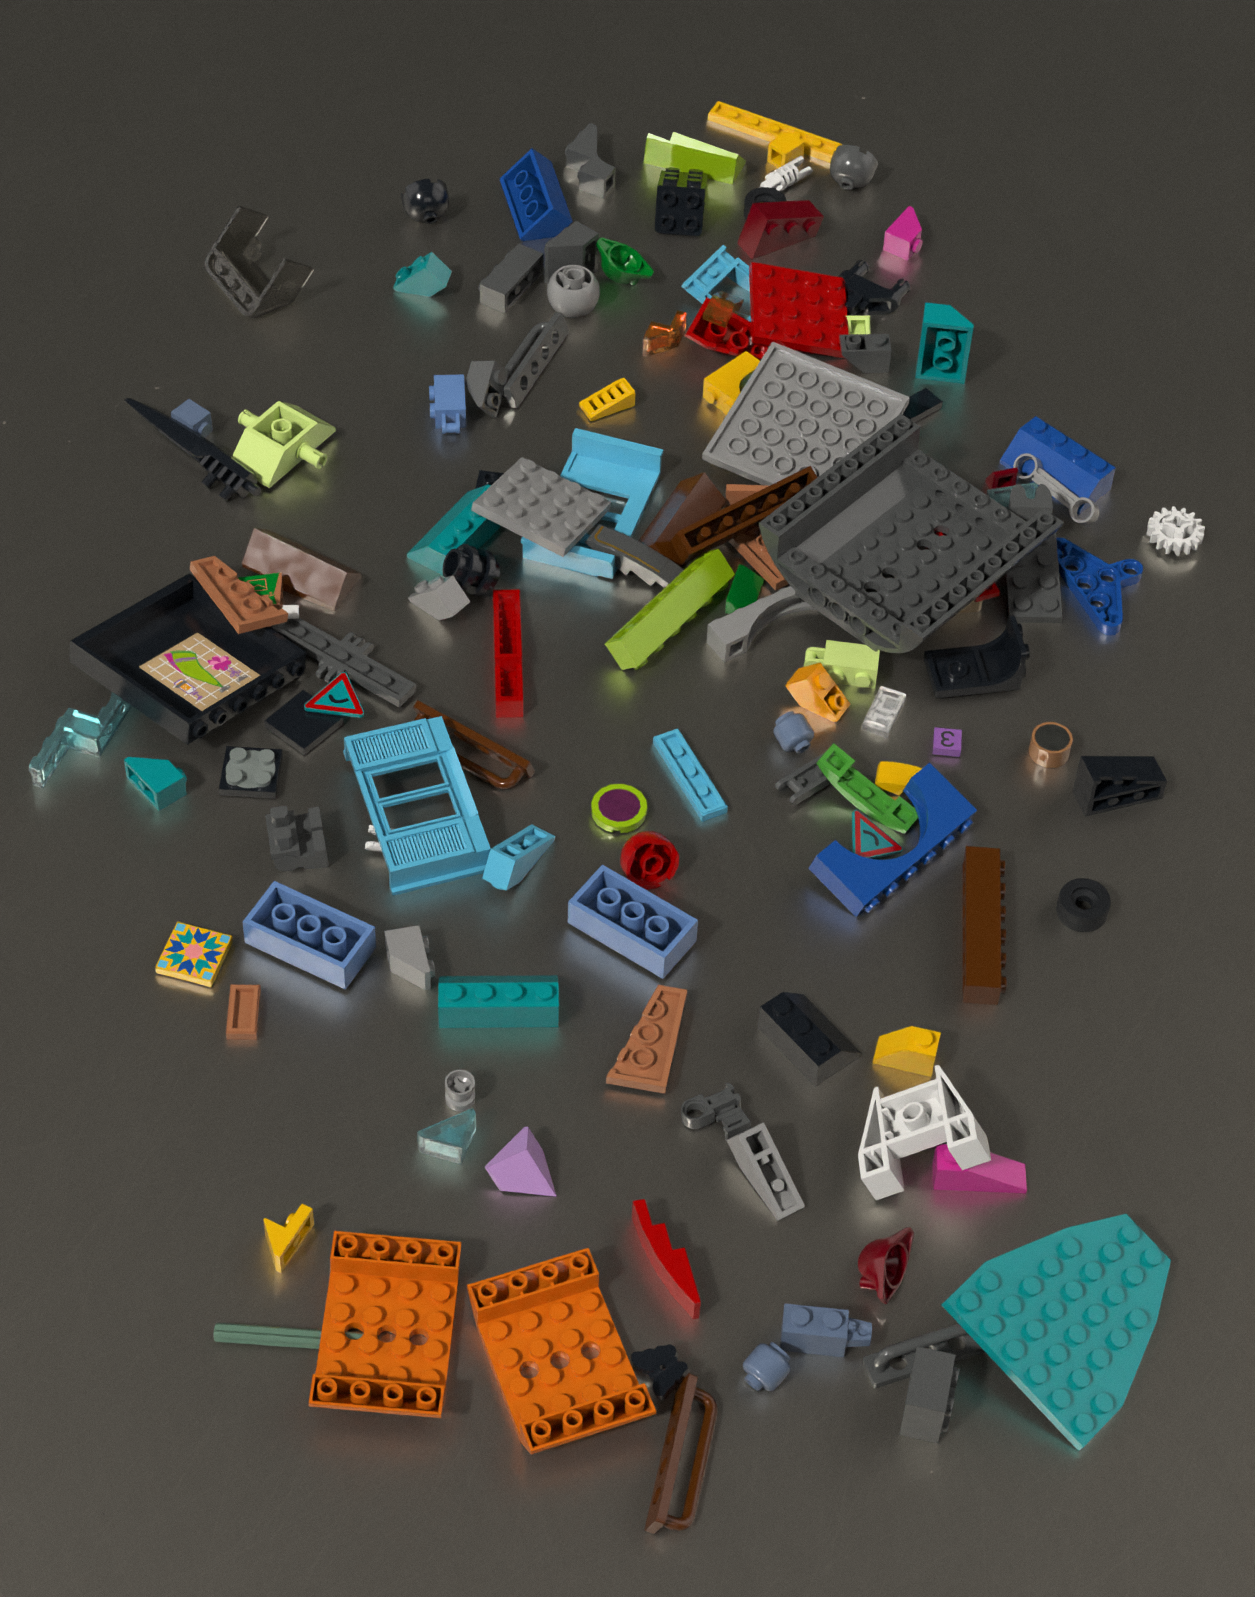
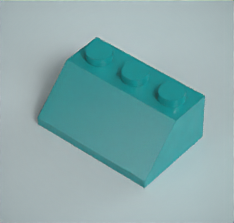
M925 302L917 357L916 379L965 384L974 324L951 305Z

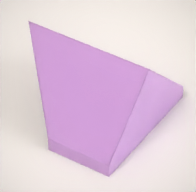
M524 1127L485 1166V1169L500 1191L557 1197L544 1151L529 1127Z

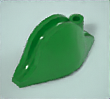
M600 237L596 246L601 255L602 270L612 281L620 284L630 283L631 285H637L640 279H648L654 273L653 269L635 249Z

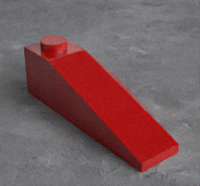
M707 297L685 334V337L706 349L739 356L747 351L760 361L769 348L768 345L752 343L751 322Z

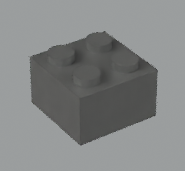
M916 1347L899 1435L938 1443L941 1431H948L960 1368L954 1367L956 1354Z

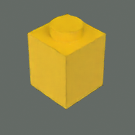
M789 131L769 142L767 162L776 168H780L799 156L803 157L805 142Z

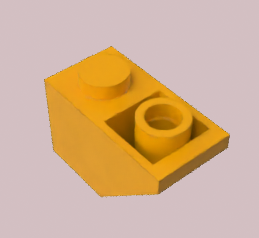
M821 663L798 668L785 685L801 707L832 722H837L851 705Z

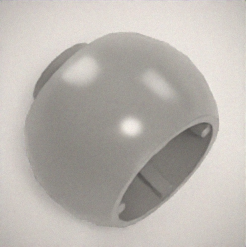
M567 265L559 268L553 273L547 285V297L551 307L557 313H563L564 317L579 318L590 313L597 305L600 296L599 282L595 275L589 269L580 265Z

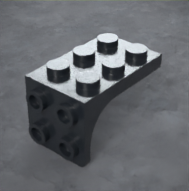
M668 167L666 171L661 170L657 185L655 231L657 233L701 235L708 174H703V170L690 169L689 172H680L679 168Z
M1015 615L1008 616L1007 625L1003 633L993 641L976 646L924 651L923 659L935 698L1020 690L1022 678L1026 677L1025 663L1030 658V650L1028 644L1023 642L1022 625L1017 623Z

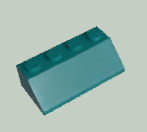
M487 484L468 491L407 553V558L443 576V562L451 549H457L462 544H468L479 550L501 527L471 511L473 502L491 485Z
M558 975L439 976V1028L558 1027Z

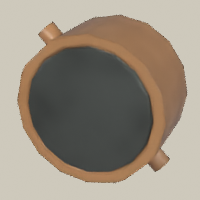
M1044 722L1037 725L1031 735L1028 750L1030 758L1034 763L1045 768L1063 766L1070 756L1073 742L1072 733L1067 727L1056 722Z

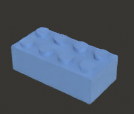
M603 864L568 901L569 924L662 979L666 977L697 941L698 920Z
M276 881L270 885L243 920L246 944L345 990L376 949L375 926Z

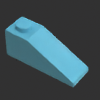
M531 824L491 848L482 879L490 882L497 889L509 890L521 882L551 846L556 836Z

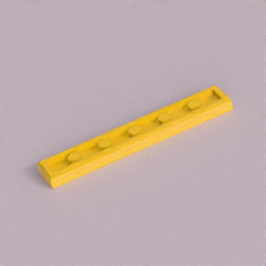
M720 101L708 113L707 120L769 142L789 131L805 142L804 154L829 163L834 151H836L838 146L842 145L841 143Z

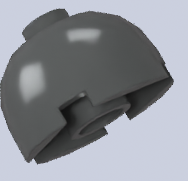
M854 145L838 146L830 162V172L833 179L840 187L846 190L865 187L873 179L878 166V161L869 151L866 154L859 152L860 147Z

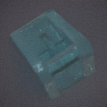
M469 1109L417 1131L420 1153L462 1165L476 1131V1112L474 1109Z

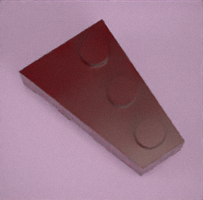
M809 200L753 203L737 244L753 260L816 237L824 216Z

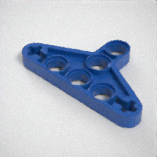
M1060 537L1056 538L1060 576L1097 629L1109 636L1118 634L1123 621L1121 589L1139 583L1143 572L1142 564L1135 559H1125L1108 564L1069 540ZM1073 565L1077 567L1078 570L1070 571L1066 569L1065 566ZM1133 569L1137 574L1130 575L1124 572V570ZM1109 576L1112 577L1114 581L1106 582L1102 580L1101 577ZM1086 583L1090 585L1091 588L1083 589L1080 588L1078 584ZM1099 601L1104 606L1095 607L1090 602Z

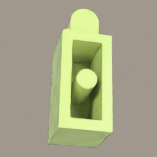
M826 640L825 648L810 647L806 650L804 667L821 663L836 684L875 689L880 650L875 652L864 644Z

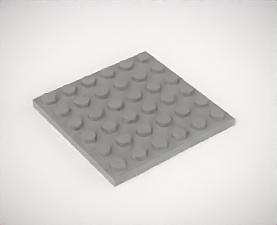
M772 342L702 453V460L761 485L770 486L809 466L812 467L818 478L899 414H903L909 404L910 397Z

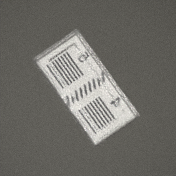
M880 686L862 723L861 730L888 738L906 700V694Z

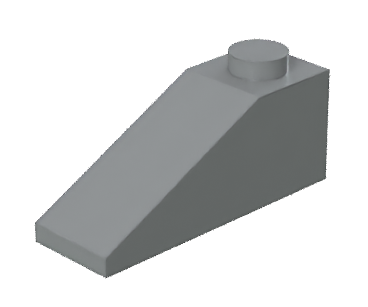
M764 1122L727 1139L740 1169L777 1221L805 1207Z

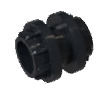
M462 544L457 549L454 548L448 552L443 562L442 571L444 577L453 575L463 591L466 590L469 594L480 596L486 591H491L496 586L500 576V565L491 551L485 549L477 550L472 545Z

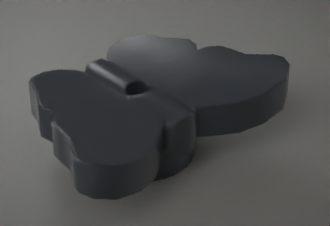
M671 1344L657 1346L655 1350L649 1348L631 1354L634 1366L640 1372L649 1375L650 1380L653 1382V1392L656 1398L661 1401L665 1400L676 1389L677 1384L681 1383L690 1372L687 1363L678 1361L677 1350Z

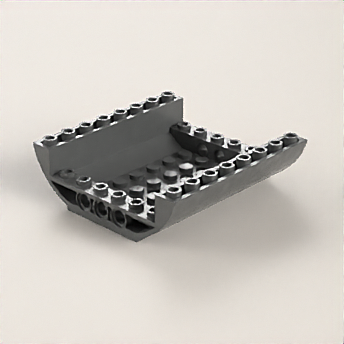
M899 414L759 522L760 532L767 551L784 579L796 591V596L875 652L881 650L898 654L917 648L1055 534L1064 524L1062 520L1044 508L1026 522L920 451L918 444L921 427L902 414ZM937 532L945 533L947 536H937L935 534ZM925 546L928 547L930 550H920L918 549V547ZM890 574L893 575L895 578L886 579L883 577V575ZM871 588L877 590L878 592L868 593L865 590Z

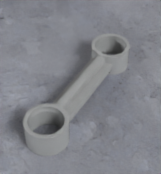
M1028 453L1021 454L1016 458L1013 468H1018L1017 476L1029 482L1033 481L1038 486L1040 484L1047 486L1051 495L1069 509L1070 516L1075 522L1085 526L1096 522L1099 517V507L1094 501L1085 497L1079 498L1043 470V465L1039 458ZM1028 459H1033L1035 462L1034 471L1028 476H1023L1021 472L1023 463ZM1084 503H1090L1092 507L1090 516L1085 520H1080L1077 516L1079 507Z

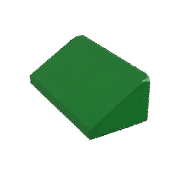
M742 564L738 566L726 599L725 613L731 614L739 608L756 602L764 583L762 577Z

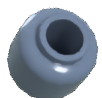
M790 711L775 721L776 726L774 727L773 734L785 752L796 751L797 754H800L811 747L810 742L814 738V730L803 714Z
M773 1342L769 1345L760 1343L743 1362V1369L747 1374L744 1380L758 1392L761 1388L767 1391H774L790 1373L791 1367L788 1362L791 1358Z

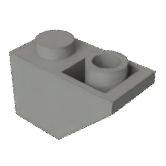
M453 575L445 578L438 576L430 582L424 580L414 587L415 592L408 597L411 603L437 620L453 617L470 603V600Z
M420 926L384 931L385 949L390 971L424 990H430L431 977H435L433 959L427 960L426 954L430 953L427 936L421 935Z

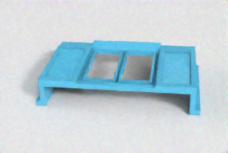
M575 428L572 434V452L560 476L571 482L578 483L583 488L627 498L628 501L621 515L607 512L601 519L617 523L615 531L633 538L661 474L663 449ZM585 534L564 557L524 537L521 538L523 558L610 579H613L617 571L615 555L593 550L585 543L590 534Z
M442 716L427 720L424 718L344 737L343 753L346 762L351 761L389 870V887L393 896L484 873L491 848ZM437 762L444 783L379 798L372 777ZM440 794H449L456 813L455 815L393 830L390 829L383 808Z

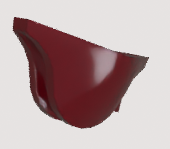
M906 1227L892 1236L870 1242L859 1255L858 1269L862 1274L859 1283L860 1288L877 1291V1296L883 1304H887L901 1285L906 1273L914 1238V1231L911 1227Z

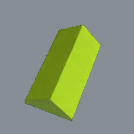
M673 132L670 141L648 133L643 163L665 169L668 167L679 168L680 172L699 169L703 170V174H708V179L733 185L746 160L733 152Z

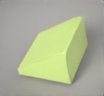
M846 316L848 320V335L871 334L870 316Z

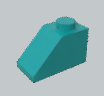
M127 757L124 759L126 777L158 811L187 795L185 784L187 777L181 768H175L169 760Z

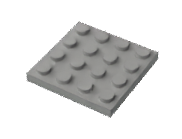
M521 457L473 502L471 511L564 557L610 510L612 502L603 498L600 494L581 487L576 482H571L559 476L554 471L547 470L533 461Z

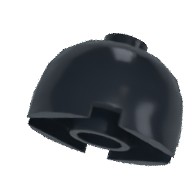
M422 179L406 186V192L404 194L401 192L400 194L406 214L417 222L435 223L446 213L449 206V194L445 182L437 179L438 183H431L430 179Z

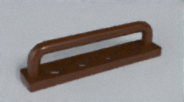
M418 700L413 706L417 714L414 721L442 716L449 735L513 769L509 777L501 778L456 753L462 769L494 787L510 789L520 781L523 775L531 779L535 773L530 761Z
M690 1373L677 1385L644 1529V1531L655 1534L661 1527L674 1531L686 1530L692 1525L696 1516L716 1424L718 1406L710 1393L696 1387L698 1376ZM695 1400L703 1404L705 1413L681 1517L669 1515L668 1510L692 1402Z

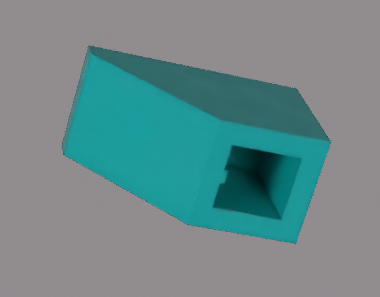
M431 252L424 257L419 256L409 267H402L395 276L397 279L393 289L397 292L431 297L447 286L452 270Z

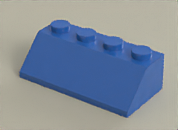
M533 148L500 178L519 238L523 242L556 237L573 222L552 162Z
M1036 416L1018 430L1000 459V464L1011 469L1018 456L1025 453L1031 454L1041 460L1043 470L1079 498H1088L1094 502L1111 490L1116 469L1110 463ZM1028 459L1023 463L1021 467L1023 476H1028L1034 471L1035 462L1033 459ZM1029 482L1038 488V485L1035 482ZM1090 503L1082 504L1077 514L1080 515L1091 506Z

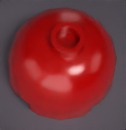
M643 831L631 836L625 842L621 850L620 864L628 880L646 890L656 889L661 886L658 884L659 882H663L666 878L670 880L679 867V854L673 843L663 834L654 831Z

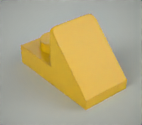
M301 1204L295 1213L292 1212L286 1219L284 1227L267 1218L263 1219L266 1239L277 1272H283L314 1226L313 1208Z

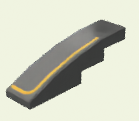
M600 524L585 541L593 550L615 555V567L625 575L631 570L650 586L656 581L665 588L684 570L649 546Z

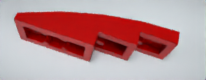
M645 1199L633 1201L632 1220L641 1245L655 1272L673 1298L690 1317L698 1319L701 1301L685 1247L672 1250L665 1223L652 1225Z

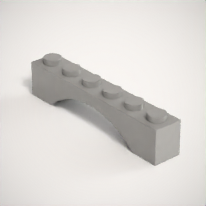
M791 586L782 588L772 595L760 598L746 607L739 608L731 614L713 620L708 624L706 642L725 663L746 653L757 633L774 620L791 613L816 609L796 596V591Z

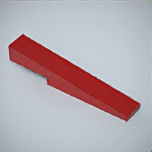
M520 589L493 590L496 718L523 717Z

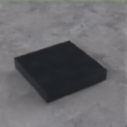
M302 690L264 720L267 729L303 755H306L343 725V717L340 715L305 711L304 704L313 697L305 690Z

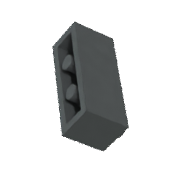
M518 243L512 251L506 254L500 264L495 265L492 272L481 280L478 288L480 303L506 313L543 273V253Z

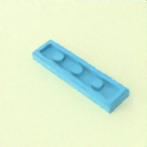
M677 728L654 736V746L700 820L704 822L726 814L728 806L679 729Z

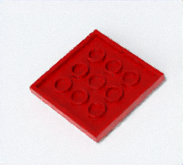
M751 262L749 267L752 343L770 346L772 342H775L793 350L844 358L841 354L839 335H848L844 279L842 277Z

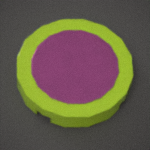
M610 784L601 788L594 795L591 802L593 820L597 826L608 832L613 833V830L620 831V833L631 832L639 828L646 818V798L641 791L633 786Z

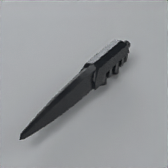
M131 398L124 400L160 433L200 463L202 468L208 473L201 481L204 486L209 489L216 480L221 481L226 486L219 494L224 501L227 502L234 493L238 494L242 499L249 493L253 496L260 494L261 488L256 485L258 482L256 475L212 442L179 421Z

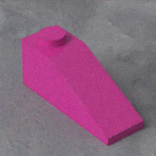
M939 1144L935 1148L932 1162L933 1190L1026 1194L1025 1164L990 1152L991 1161L962 1170L948 1150L947 1144Z

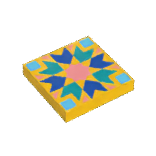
M177 922L155 966L156 973L212 988L233 943V938L231 935Z

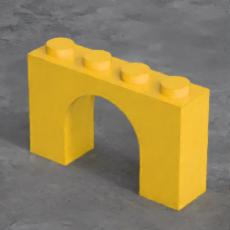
M745 351L704 378L703 398L727 415L760 360Z

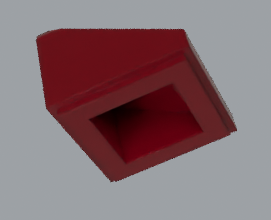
M1018 468L992 472L985 480L990 492L994 493L1012 489L1016 485Z

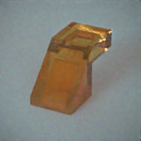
M719 291L713 294L703 313V319L726 328L733 313L738 314L744 299L724 291Z
M677 310L670 326L651 321L643 337V356L648 357L679 347L686 332L687 312Z

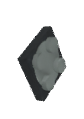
M226 746L219 784V795L276 799L283 757L282 749Z

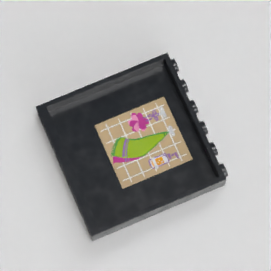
M189 573L70 640L69 662L182 742L189 745L195 740L204 737L205 734L216 727L222 726L237 714L243 713L245 709L262 701L271 693L280 690L292 680L301 677L306 669L307 652L270 627L238 634L198 580Z

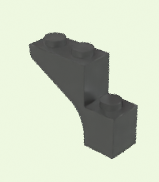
M589 123L584 130L578 133L575 140L567 145L565 149V156H567L566 167L578 171L577 176L580 190L604 199L615 186L616 167L607 164L598 156L597 126Z

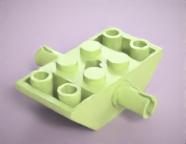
M281 401L276 402L260 417L245 409L244 413H240L238 423L247 428L244 429L232 458L253 472L259 483L270 488L302 460L321 469V466H324L327 461V455L316 448L336 431V427L297 405Z

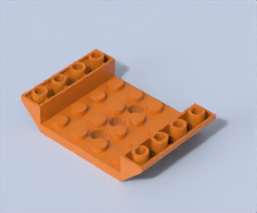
M334 1231L330 1255V1278L316 1372L312 1376L309 1407L441 1418L445 1402L458 1291L461 1242ZM359 1329L364 1334L361 1338L353 1340L345 1335V1331ZM383 1332H391L395 1335V1339L391 1342H382L378 1339V1336ZM417 1334H421L428 1341L423 1345H415L410 1339Z
M589 1248L467 1285L480 1339L519 1441L531 1455L656 1414V1409L645 1383L639 1385L601 1294L599 1289V1272ZM586 1348H594L599 1352V1355L596 1358L588 1359L582 1355V1351ZM561 1357L566 1359L569 1364L565 1368L559 1369L555 1368L551 1362L553 1359ZM526 1367H532L538 1371V1374L533 1378H525L520 1372Z

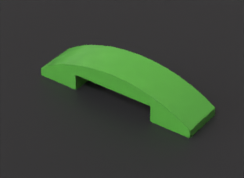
M833 743L817 762L826 778L860 811L886 827L905 834L918 819L915 808L900 796L896 801L852 767L855 760Z

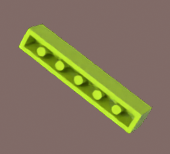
M719 548L703 552L605 643L621 670L630 668L637 670L643 667L648 662L647 658L651 654L660 651L664 647V641L674 637L681 631L679 627L682 624L694 619L699 608L710 604L715 593L721 592L728 587V581L735 573Z

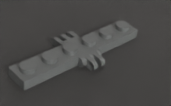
M301 618L288 619L287 622L270 627L307 652L306 655L319 662V669L316 672V676L320 679L325 677L324 680L327 683H330L340 673L345 672L350 680L399 708L416 692L415 683L369 658L367 655L372 652L374 644L369 641L365 643V639L362 637L357 638V635L353 632L348 633L339 641Z

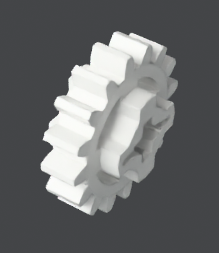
M1172 506L1171 511L1162 508L1161 513L1154 512L1153 518H1149L1146 534L1150 536V543H1157V550L1165 548L1166 554H1169L1170 551H1175L1176 556H1179L1180 551H1184L1188 555L1191 549L1196 551L1198 545L1202 544L1205 526L1201 525V519H1194V512L1187 514L1186 508L1177 511L1176 507Z

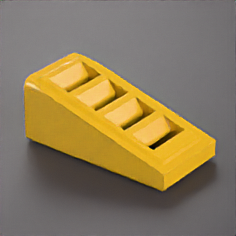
M621 378L580 401L579 407L590 421H594L635 406V390L625 378Z

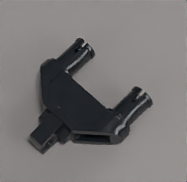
M858 260L850 270H844L839 275L845 282L847 316H856L860 312L866 315H883L894 312L900 306L901 299L911 290L909 282H904V279H899L891 289H887L863 278L870 270L866 261L859 266L863 260Z

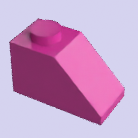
M908 206L885 231L883 245L884 251L907 261L914 253L917 254L920 251L923 243L921 240L922 228L913 207Z

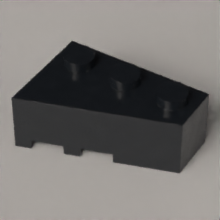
M1081 756L1073 794L1086 817L1163 799L1167 780L1154 756Z

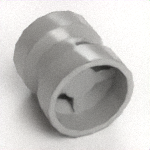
M454 1070L445 1078V1101L450 1109L462 1112L470 1109L475 1103V1079L466 1070Z

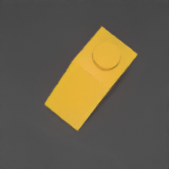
M909 1026L881 1035L878 1038L872 1064L931 1077L941 1032Z

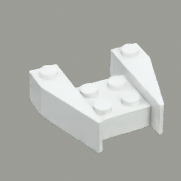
M939 1065L935 1066L937 1079L887 1097L883 1095L879 1087H875L873 1090L858 1159L861 1180L875 1200L905 1191L900 1158L947 1142L948 1150L962 1170L991 1161L986 1134Z

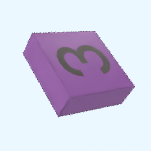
M934 727L932 754L960 757L962 730Z

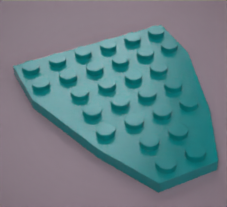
M1127 1214L1062 1229L986 1261L941 1306L1079 1451L1120 1410L1125 1402L1157 1323L1171 1260Z

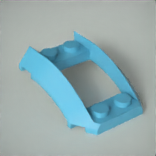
M722 245L681 287L701 304L704 303L707 297L751 322V315L740 313L710 295L726 277L740 287L750 291V266L739 257L736 259L725 251L727 247Z

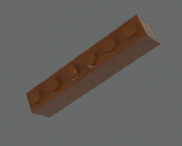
M811 466L804 468L677 531L670 542L684 564L700 556L703 552L710 551L758 527L759 522L813 482L817 476Z
M966 846L962 863V1003L998 1005L1000 994H1005L1007 979L1006 976H1001V970H1005L1006 953L1001 952V946L1004 947L1006 942V929H1001V923H1005L1006 906H1001V900L1005 899L1006 885L1001 883L1000 877L1005 875V860H1000V848Z

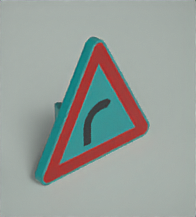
M345 672L340 673L304 704L305 711L357 718L364 717V710Z
M859 810L852 812L853 853L870 859L901 853L903 848L900 844Z

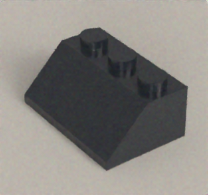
M782 992L760 1006L758 1028L815 1087L861 1057L862 1053L804 994Z

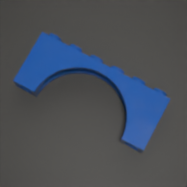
M928 763L911 777L903 790L915 807L919 819L920 835L917 846L913 850L897 858L876 860L859 856L847 850L835 840L816 855L808 868L855 917H858L864 911L870 913L880 903L878 899L881 896L889 897L899 887L897 883L900 880L908 881L918 871L916 867L920 863L927 865L937 855L935 851L939 847L943 850L946 849L955 840L954 835L958 831L963 834L974 823L971 819L977 809L931 763Z

